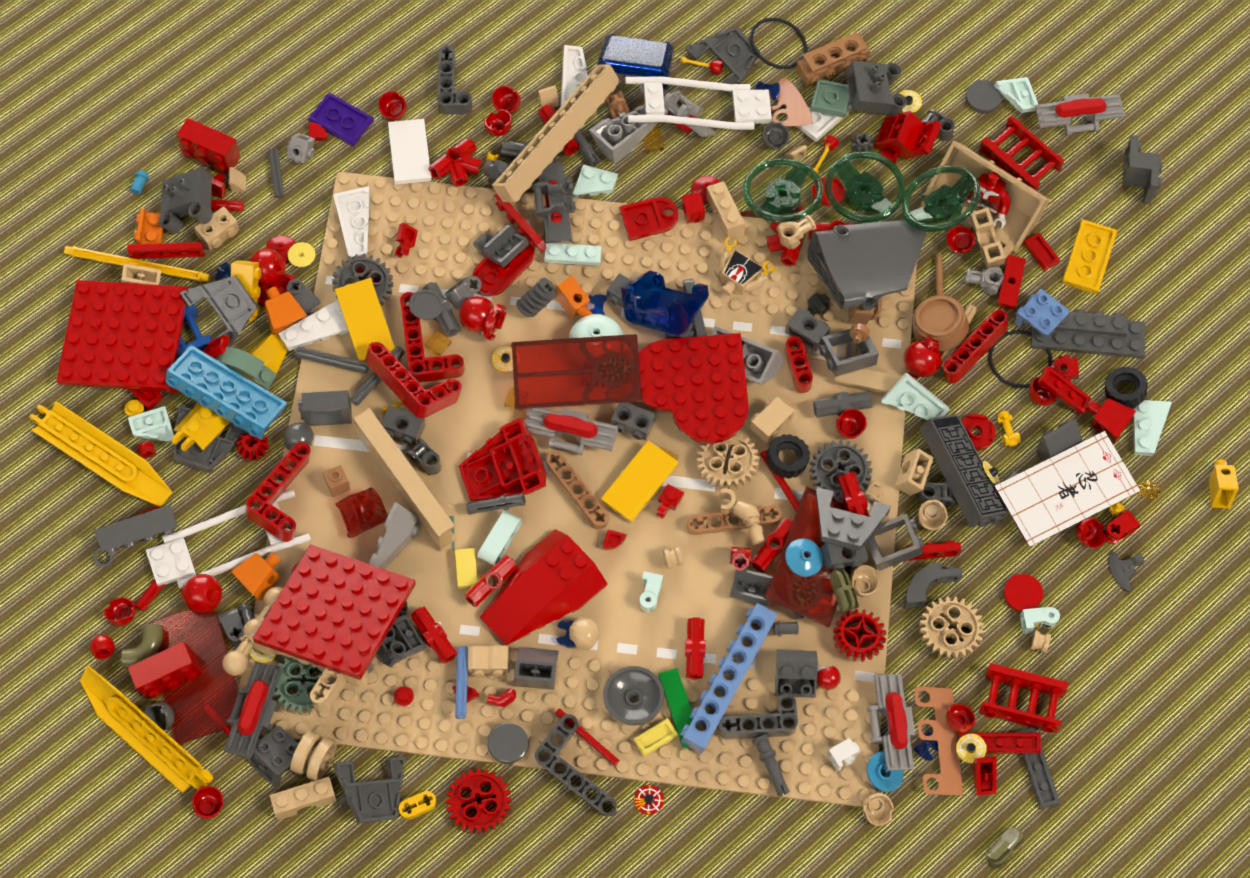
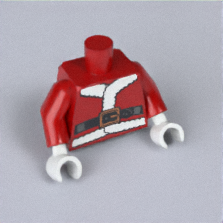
M990 172L989 175L983 173L979 178L975 177L965 183L959 193V199L953 201L952 208L956 203H959L961 207L958 212H960L964 206V199H966L965 203L980 209L989 207L990 213L997 216L1000 213L999 217L994 221V227L997 226L998 220L1002 222V229L1007 222L1005 215L1008 214L1011 198L1006 190V183L999 180V174L996 172Z

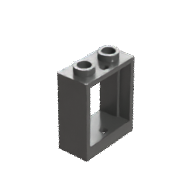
M851 329L822 337L819 352L821 356L825 357L827 367L830 371L832 370L835 377L877 365L879 353L870 336H868L866 341L857 344L862 355L839 361L833 347L853 341V338L850 336Z
M348 390L301 393L302 400H298V409L301 420L304 419L306 425L352 424V406Z
M907 513L881 523L867 541L879 571L923 554L921 547H924L921 536H916L914 531L918 529L914 518L910 519ZM906 524L914 545L882 557L875 536Z

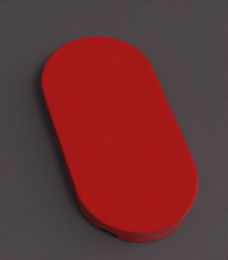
M529 244L504 268L490 261L488 256H486L473 271V276L478 277L481 281V289L478 292L485 296H496L503 293L533 262L534 249Z

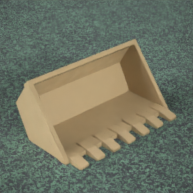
M953 141L924 193L926 197L922 201L921 206L928 209L933 201L939 204L934 211L935 215L941 217L946 210L952 212L947 220L949 224L955 225L958 219L961 218L965 221L962 226L971 229L970 214L981 209L965 203L966 199H964V206L958 212L961 205L956 203L952 208L953 201L959 199V193L966 182L975 177L979 178L983 173L989 175L990 172H996L1000 176L999 180L1006 183V190L1011 198L1008 214L1005 215L1006 225L1001 229L1002 222L998 220L997 226L994 227L997 240L1005 246L1003 251L1007 259V256L1012 251L1015 253L1018 251L1023 241L1037 225L1050 199L1023 183L1020 177L1015 178L994 165L995 162L993 160L988 161L963 144ZM991 213L993 222L999 217L1000 213L998 216Z

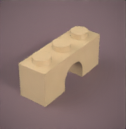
M725 182L707 186V201L712 212L718 213L720 228L725 238L730 237L729 241L743 237L745 223Z
M989 207L971 212L970 222L986 268L1005 265L1006 256L1001 242L997 240Z
M330 777L270 795L277 820L297 815V811L304 807L317 806L319 808L337 802Z

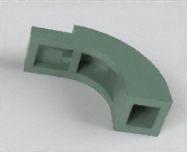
M226 347L224 354L214 358L265 390L269 389L277 375L264 366L262 360L237 348Z

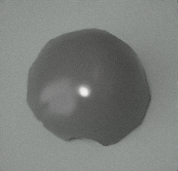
M769 122L764 127L762 139L768 148L774 150L782 149L789 142L790 134L788 128L781 122Z
M301 422L290 425L284 434V445L287 450L290 451L299 442H304L311 446L314 437L311 427Z
M154 701L147 704L144 708V714L162 730H168L172 727L175 715L173 708L167 702Z

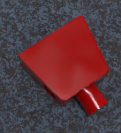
M1107 399L1102 406L1092 400L1086 409L1095 415L1091 426L1098 433L1105 431L1113 445L1136 413L1134 409L1112 399Z

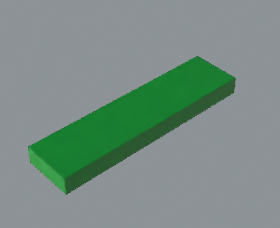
M678 668L658 673V678L663 686L664 695L682 749H686L689 746L681 742L684 736L680 734L686 724L690 726L693 720L690 718L692 710Z

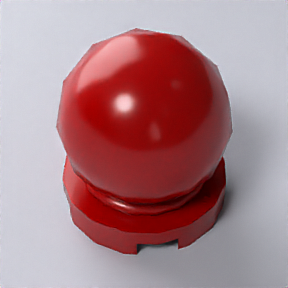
M473 296L466 299L459 308V319L462 326L469 332H483V338L493 341L496 338L493 334L496 329L501 330L507 313L503 310L507 307L501 304H497L494 307L487 298Z

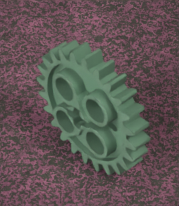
M284 657L285 664L278 663L279 668L283 670L274 696L279 698L278 703L280 705L285 703V710L291 707V712L294 714L299 709L300 715L303 714L304 710H307L310 715L311 709L314 706L308 694L323 672L321 671L319 676L313 677L311 673L319 670L318 667L314 668L312 664L304 665L293 658L289 660ZM294 669L301 670L298 675L291 674ZM292 688L298 689L296 694L291 695L288 693Z

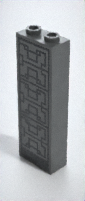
M958 414L927 420L919 429L969 526H979L981 528L990 523L996 525L1004 520L1003 517L1009 511L994 483L987 476L983 468V462Z

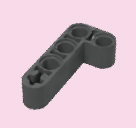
M444 45L439 49L438 108L442 114L465 115L472 111V97L466 91H455V50L450 45Z
M791 694L781 695L778 699L776 714L723 717L719 722L718 733L723 739L727 740L757 738L768 734L769 737L791 736L795 733L798 725L796 699ZM788 702L792 707L784 708L781 703ZM785 721H790L793 724V727L787 728L783 725V723ZM769 722L773 725V728L766 729L763 724ZM749 723L753 726V729L746 730L743 728V725ZM725 725H729L730 731H727Z

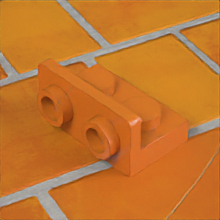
M141 208L140 214H137L136 218L138 229L134 231V241H137V244L162 243L164 228L158 224L161 213H147L145 208Z

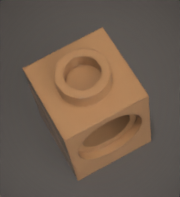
M341 465L323 472L325 482L332 497L351 490Z

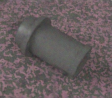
M249 603L240 605L238 610L239 615L242 617L243 625L249 620L254 619V608Z
M777 621V623H773V633L778 635V637L785 634H798V622L780 623V621Z

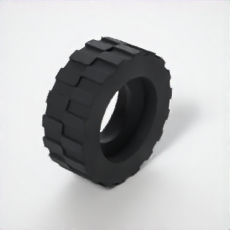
M1128 366L1114 369L1105 379V397L1129 408H1135L1146 399L1148 386L1146 376L1136 368ZM1123 381L1132 382L1136 389L1132 394H1122L1117 391V384Z
M791 434L777 436L775 440H772L766 452V463L769 469L775 475H779L782 478L791 479L792 477H798V475L804 472L810 460L808 445L799 437L792 436ZM785 448L791 449L796 453L797 461L793 464L783 463L779 458V452Z

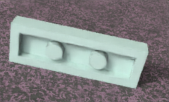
M546 243L545 263L600 266L601 246Z

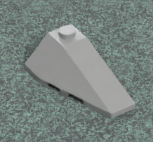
M645 105L639 106L635 111L627 114L625 112L620 113L619 117L611 120L609 118L604 119L589 130L602 153L614 164L627 156L659 123H628V115H646ZM664 107V110H665V113H664V114L667 115V114H668V110Z
M715 326L710 335L732 334V332ZM741 336L746 379L763 385L777 376L785 360L778 350Z
M394 502L384 524L386 526L385 535L379 537L377 542L378 553L372 555L369 563L385 569L412 541L413 536H417L420 530L418 517Z

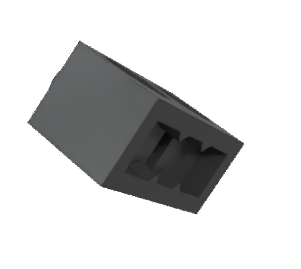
M627 402L619 403L611 419V425L619 426L618 432L620 433L625 432L637 440L642 439L646 441L654 426L656 414ZM625 416L628 420L623 421L619 418ZM640 423H642V424H645L646 426L643 427V428H640V427H638L637 425L640 424Z

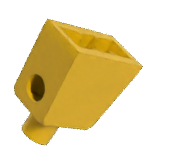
M1225 460L1215 461V466L1209 478L1211 508L1230 509L1239 489L1235 467L1227 465Z

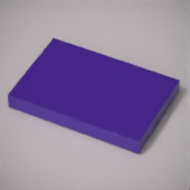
M328 92L310 115L308 121L321 125L326 132L354 147L372 124L374 118Z

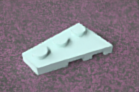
M905 373L881 399V402L884 404H890L897 407V409L909 411L926 420L944 416L950 410L945 403L908 373Z
M1144 400L1133 408L1136 411L1133 417L1134 455H1154L1172 402Z

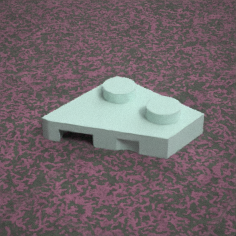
M583 165L573 192V198H579V195L585 194L594 196L600 193H613L618 174Z
M165 406L128 417L134 437L171 442L174 437Z

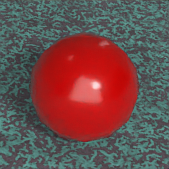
M101 634L91 640L89 649L92 656L104 660L113 655L115 643L111 637Z
M835 666L817 671V684L822 689L833 690L840 684L841 674Z

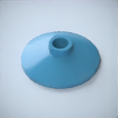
M797 539L787 547L785 560L793 573L802 577H809L815 575L821 569L823 554L818 545L813 541ZM804 553H807L809 558H806Z
M884 751L871 756L867 763L868 779L876 789L882 792H891L901 785L904 771H887Z

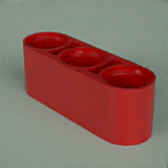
M792 336L786 341L785 356L795 389L800 393H806L811 389L813 375L802 340L799 337ZM791 346H795V347H797L798 349L793 350V349H791L790 347H791ZM795 363H801L803 366H796ZM800 380H806L808 383H801Z

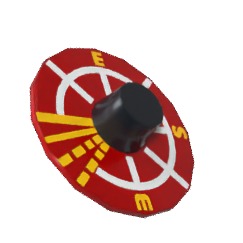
M645 785L635 793L634 803L641 813L647 815L655 814L663 807L664 795L656 786Z

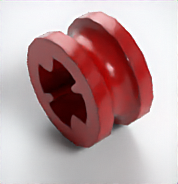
M145 442L137 447V451L140 452L139 456L143 459L153 457L156 454V450L153 449V442Z

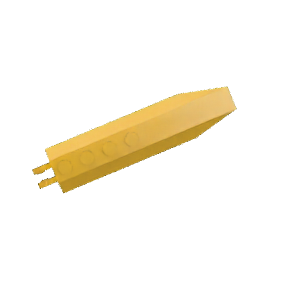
M271 332L247 353L262 360L264 366L277 374L288 349L280 339L279 334L273 335ZM198 403L173 429L178 432L174 435L171 442L176 445L184 437H187L181 445V450L187 451L194 443H197L201 450H204L230 421L218 416L212 410Z
M57 401L50 411L41 405L36 407L38 412L45 416L42 420L36 415L30 414L29 419L38 425L32 429L34 433L123 492L158 507H162L173 493L145 459Z
M89 665L86 667L80 683L96 715L182 793L191 785L199 790L201 787L208 786L212 782L213 775L208 770L202 769L201 764L117 688Z

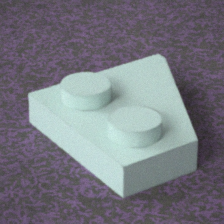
M1028 77L996 81L995 88L1020 113L1036 111L1035 105H1038Z

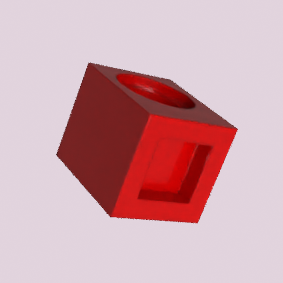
M700 192L682 195L681 205L686 223H699L705 220V208Z

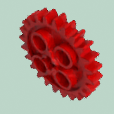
M477 768L474 774L469 769L468 776L462 772L461 780L456 777L454 778L456 785L450 784L449 786L452 791L446 792L447 796L451 799H447L445 802L447 805H451L446 809L447 813L453 812L449 817L450 820L456 819L455 826L462 824V831L468 827L470 834L473 833L474 829H477V833L480 835L481 829H484L488 834L489 827L496 830V823L503 825L501 818H508V814L505 811H511V806L507 804L512 803V798L507 797L511 794L510 790H505L508 787L507 782L501 784L502 776L496 779L495 771L488 775L487 768L484 773H481L480 769ZM484 785L491 787V790L487 793L482 792L480 789ZM470 791L472 794L469 798H463L461 793ZM480 798L482 804L478 805L476 799ZM494 804L497 806V809L489 812L486 810V807ZM469 810H475L477 815L470 818L466 816V813Z

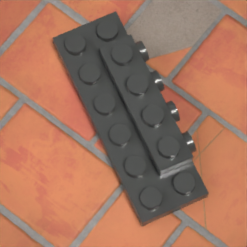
M1078 309L1074 312H1069L1067 317L1049 336H1044L1031 326L1032 349H1050L1053 351L1143 359L1145 356V322L1129 321L1128 317H1123L1122 313L1104 315L1102 311H1095L1091 314L1086 313L1083 309Z

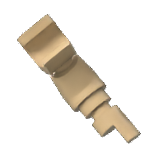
M727 488L721 489L719 497L721 499H729L731 502L727 505L722 504L720 513L728 514L733 512L749 528L748 532L752 544L756 545L763 542L764 532L762 526L759 525L761 516L757 508L740 500L736 502V495L732 490Z

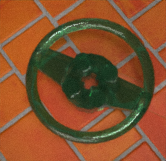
M859 151L849 153L834 162L825 178V193L831 206L843 217L856 222L873 223L884 220L897 211L905 196V182L901 171L891 160L877 153ZM871 159L888 167L894 174L898 184V193L894 203L892 204L882 195L883 187L877 178L868 172L860 174L849 161ZM836 172L846 188L845 200L848 206L854 211H871L876 213L875 215L854 214L837 202L832 191V180Z
M778 158L755 166L744 180L742 193L745 203L757 217H761L765 221L786 223L801 220L818 208L823 198V184L819 175L805 163L793 159ZM770 167H793L785 178L778 177L766 187L764 203L758 207L750 195V185L754 177ZM808 174L815 183L816 196L809 207L796 213L801 204V188Z
M945 165L932 168L915 178L906 189L902 199L904 218L914 228L926 232H940L956 227L964 222L976 209L981 195L979 181L971 171L960 166ZM941 173L963 175L951 188L949 185H942L939 189L933 191L924 198L925 206L910 212L909 201L911 195L923 181ZM973 189L972 200L967 209L961 213L964 207L963 202H965ZM927 223H935L937 225H928Z

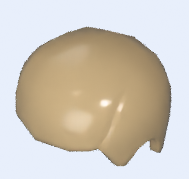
M930 499L920 505L918 519L924 528L938 530L945 525L948 514L942 502Z
M860 565L852 572L850 581L855 594L861 597H868L878 590L879 578H877L873 567Z
M582 617L575 620L570 626V640L575 643L576 648L588 650L594 647L599 638V628L593 620Z
M881 792L872 793L864 800L862 811L871 824L884 826L892 820L894 806L887 795Z

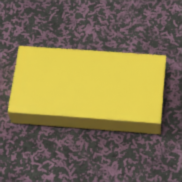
M475 548L455 550L458 589L471 588L477 582Z
M667 718L633 738V741L643 757L677 738L678 734Z

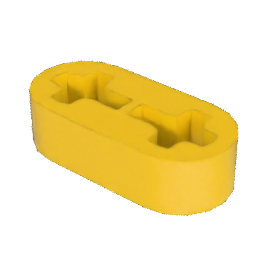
M424 791L405 799L399 805L401 817L410 820L433 810L436 806L435 795L430 791ZM424 797L433 799L430 801L429 806L426 803L419 805L424 802ZM406 805L409 807L417 806L411 809L412 813L410 814L403 812Z

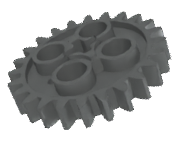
M363 253L362 258H359L355 254L354 260L349 256L348 263L342 260V267L337 266L338 272L333 273L335 279H332L333 291L335 292V289L346 284H352L371 278V280L377 278L380 282L372 283L380 305L384 306V300L388 301V294H392L393 282L391 280H393V275H388L390 268L385 269V262L379 264L380 258L374 261L373 255L366 258L365 253ZM362 269L364 272L357 273L356 270Z
M842 440L839 441L838 445L834 441L831 442V446L825 443L824 449L819 447L818 454L814 453V460L810 462L812 467H810L809 472L813 473L810 476V480H815L813 486H820L819 488L834 491L832 500L839 496V500L842 501L844 496L841 486L833 482L838 480L839 476L852 471L857 472L858 476L856 478L860 490L863 492L864 487L867 488L869 485L868 481H871L872 476L870 474L873 468H870L871 461H866L868 454L862 455L863 448L856 450L857 444L851 447L850 441H847L846 445H843ZM840 456H846L848 460H842ZM828 464L832 468L826 469L823 467V465Z

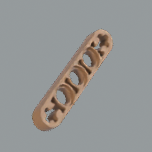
M557 451L550 452L546 457L548 469L590 523L597 529L605 528L609 523V515L563 455ZM552 458L558 459V464L561 467L559 470L555 462L551 463ZM568 471L572 476L570 479L565 480L561 478V473ZM580 486L583 491L580 494H574L572 488ZM590 500L594 503V506L591 509H587L583 506V503ZM596 510L600 518L604 517L603 522L597 521V516L594 513Z
M757 507L761 516L759 525L764 527L779 523L781 510L778 507ZM718 512L694 515L687 521V530L692 535L749 528H747L741 518H739L738 524L732 525L728 519L731 516H736L733 512L728 514ZM770 512H773V514L776 515L775 519H772L771 516H769ZM762 513L766 516L764 521H762ZM711 519H718L720 525L712 527L709 521ZM704 520H706L707 528H704ZM693 522H697V524L699 525L698 529H695L694 526H692Z

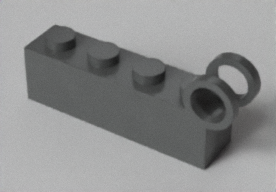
M171 505L94 529L99 548L93 553V561L100 567L109 566L113 561V553L118 551L117 547L125 545V548L137 545V540L144 539V542L155 539V534L162 532L164 536L175 532L174 528L178 526ZM101 550H106L110 555L109 561L103 564L99 563L96 559L97 553Z

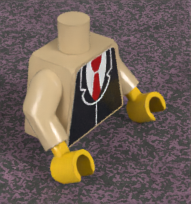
M730 237L726 238L725 244L727 248H724L719 261L721 282L724 283L721 291L725 295L730 296L734 290L739 294H744L746 291L750 292L760 288L768 278V273L774 272L776 266L773 265L768 270V264L771 261H765L762 267L736 249L732 251V248L736 247L738 242L735 239L734 244L731 246L729 245Z

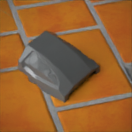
M407 614L396 618L377 651V655L382 663L390 668L407 657L427 648V644L423 643L408 620Z

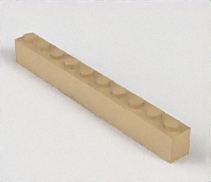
M597 65L493 183V188L503 202L515 203L520 200L521 195L532 186L534 180L542 174L547 165L553 162V158L564 149L567 142L584 126L586 120L605 102L606 97L616 89L620 80L611 65Z

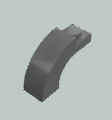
M937 562L919 570L912 578L907 589L905 609L925 607L927 602L926 591L935 584L960 582L962 577L961 568L948 566L942 569L941 562Z

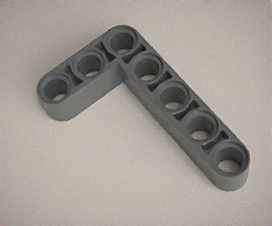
M564 715L537 748L534 756L535 760L598 812L606 817H611L617 812L618 806L616 801L558 755L579 728L578 720L574 715ZM567 719L575 721V726L572 729L564 727V722ZM560 735L562 743L557 746L551 743L553 736ZM542 751H547L550 754V758L545 762L539 760V754ZM557 764L565 765L566 770L563 774L555 773L554 769ZM574 776H579L582 779L579 787H573L570 783ZM589 789L597 790L598 796L596 799L590 800L587 798L586 793ZM607 801L614 804L613 811L609 813L604 812L602 809L603 804Z

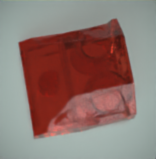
M372 487L351 494L335 503L347 528L348 538L356 537L367 530L385 523L388 517L381 497Z

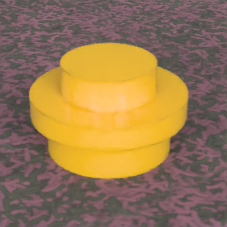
M131 400L125 405V413L128 417L144 412V405L139 400Z

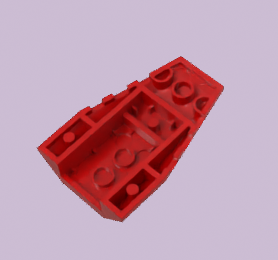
M555 529L525 554L517 565V569L509 576L481 614L480 619L507 646L529 635L531 632L539 630L547 624L579 610L603 590L608 583L590 557L567 534Z

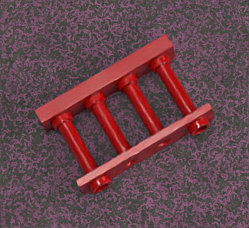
M1010 115L1006 124L1007 129L994 141L985 137L981 141L979 151L989 160H993L996 166L1015 178L1020 177L1023 183L1037 191L1040 185L1038 181L1052 168L1060 172L1064 160L1025 128L1018 119ZM1014 133L1021 140L1009 151H1002L998 146ZM1025 145H1028L1034 152L1020 164L1016 163L1012 157ZM1039 156L1042 157L1047 164L1034 175H1030L1025 169Z
M989 663L985 679L991 681L988 702L982 701L978 713L988 718L995 717L1042 729L1047 733H1057L1062 721L1055 719L1058 698L1064 697L1068 688V682ZM999 683L1011 686L1007 707L995 704ZM1019 688L1031 691L1027 712L1015 709ZM1039 692L1050 695L1047 717L1035 714Z

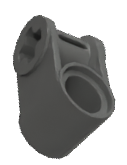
M929 109L927 116L921 121L924 124L938 121L941 124V128L937 138L941 141L951 140L955 127L953 120L934 109Z
M475 276L464 277L455 286L451 287L445 293V296L454 308L458 310L466 299L473 297L481 289V281Z
M293 279L288 283V292L292 294L306 315L321 303L301 280Z
M418 439V443L412 449H408L406 455L429 475L438 474L441 471L439 455L424 440ZM431 461L436 462L434 465H428Z
M947 482L925 483L923 491H920L918 494L920 504L930 499L939 500L945 507L956 504V499H954V495ZM924 492H929L932 497L926 496Z
M235 607L217 616L224 632L226 631L230 643L233 647L238 648L241 644L239 638L244 636V627Z

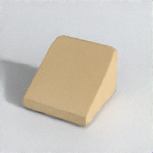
M556 86L538 91L541 107L547 104L552 105L553 108L559 106Z
M798 146L785 153L784 156L790 164H793L806 156L807 146Z
M230 167L229 184L232 192L246 191V176L235 168Z

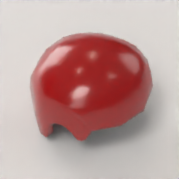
M503 85L496 88L492 93L491 101L498 111L503 109L512 114L519 108L521 98L515 89Z
M388 91L381 95L378 107L381 114L387 119L399 120L406 113L407 103L404 97L396 91Z
M500 109L497 114L490 112L484 120V128L492 136H503L511 129L512 116L503 109Z
M955 225L948 230L946 243L953 252L964 254L972 250L975 244V235L968 227Z
M1036 377L1029 386V397L1037 405L1049 406L1056 400V396L1038 383L1040 377Z
M855 408L842 412L836 421V430L846 439L859 437L867 427L865 415Z
M1096 518L1082 520L1077 526V540L1083 546L1089 548L1102 546L1107 538L1103 533L1104 525Z
M119 597L114 601L111 600L108 608H104L103 612L105 618L111 624L123 627L134 619L136 606L129 598Z
M952 704L946 712L947 725L957 733L968 732L976 723L973 711L963 704Z
M208 785L201 787L195 792L192 808L199 818L207 820L215 818L222 811L223 794L217 787Z

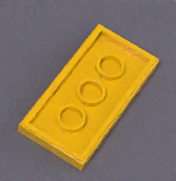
M1082 219L1062 284L1097 295L1118 230Z
M371 278L335 289L358 360H365L369 344L372 342H380L389 351H392L395 347Z
M648 440L603 495L601 501L632 523L677 468L679 462Z

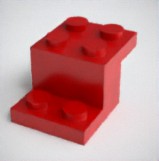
M911 111L885 117L873 147L877 150L890 147L903 160L927 155L932 151V146L939 134L941 124L938 121L924 124Z

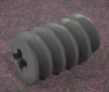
M541 278L539 282L535 283V286L531 287L525 295L521 296V299L517 300L516 306L518 310L527 317L536 316L551 300L556 298V288L550 280Z

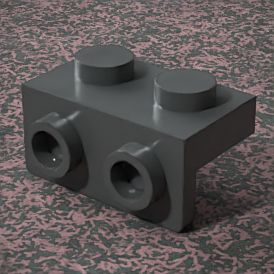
M508 224L483 248L490 261L504 268L529 245L527 238L516 233L512 225Z
M746 569L743 571L736 570L730 597L768 606L769 600L765 599L764 596L772 576Z

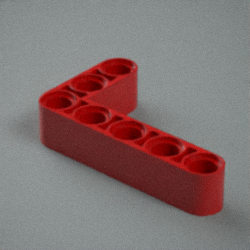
M406 292L402 294L400 304L410 374L419 383L461 377L465 372L464 360L460 355L453 354L425 358L420 318L411 312L409 305H406L414 293ZM409 319H415L413 322H408ZM413 335L418 336V337L415 338V339H411V338H410V337L413 336ZM415 352L420 353V354L417 355V356H413V355H412V354L415 353ZM455 364L460 365L458 368L452 367ZM434 367H441L440 370H433ZM417 369H421V370H422L420 373H415V372H414V371L417 370Z
M372 342L369 344L365 362L416 417L426 418L458 401L462 389L460 381L448 379L425 390L382 343Z
M304 442L294 445L246 501V517L283 542H289L294 538L296 522L272 504L308 464L311 448Z

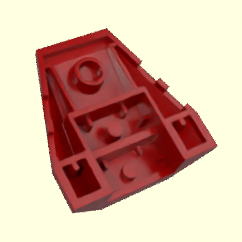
M522 418L503 425L492 439L489 438L481 449L476 450L458 466L470 501L494 499L505 494L507 496L520 493L528 495L546 487L547 474L535 440Z

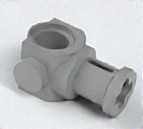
M992 266L987 270L983 269L981 272L971 270L968 267L965 284H980V287L985 292L997 294L1004 278L1002 269Z

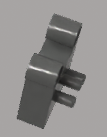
M852 61L845 70L853 111L884 113L892 116L899 114L906 106L907 100L902 94L896 93L892 97L890 94L889 86L901 74V68L896 63L880 64Z
M199 167L163 180L161 215L158 224L171 234H177L183 227V222L179 219L181 217L190 215L201 224L209 223L213 216L211 211L212 175Z

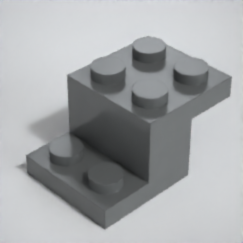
M1131 135L1124 152L1122 185L1144 187L1143 203L1151 204L1153 197L1156 198L1158 188L1160 189L1162 178L1159 177V173L1162 170V162H1160V154L1140 152L1141 143H1138L1139 136Z

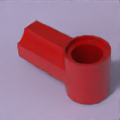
M731 547L730 564L740 571L750 566L751 548Z

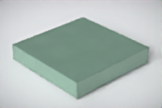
M818 79L810 111L846 118L850 102L848 85Z

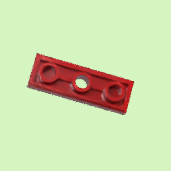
M1012 255L1007 256L997 306L1016 309L1026 262L1025 258Z

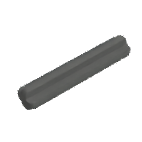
M273 148L268 150L274 197L282 198L284 197L279 155L278 150Z

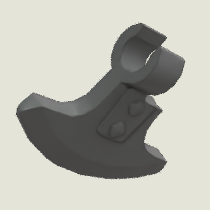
M1111 551L1109 554V564L1112 575L1123 589L1130 592L1132 587L1129 579L1136 574L1134 567L1144 564L1145 560L1142 554H1138L1128 560H1120L1117 554Z

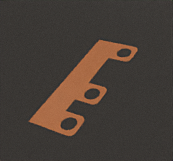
M916 687L914 689L916 704L920 707H934L935 720H919L918 735L922 740L938 741L941 774L923 775L924 791L927 794L963 796L960 759L956 752L957 732L947 725L945 717L949 707L954 704L952 688ZM920 691L928 692L930 695L929 702L923 703L919 700L918 694ZM924 724L932 726L933 734L931 736H925L922 733L921 728ZM929 778H935L938 781L939 786L936 790H930L927 787V780Z

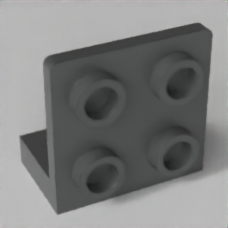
M277 726L257 742L252 759L247 758L246 760L275 787L280 783L283 772L291 767V761L298 743L281 726Z

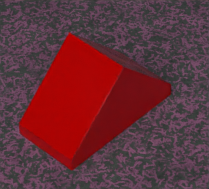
M996 756L975 758L971 767L976 795L997 794Z

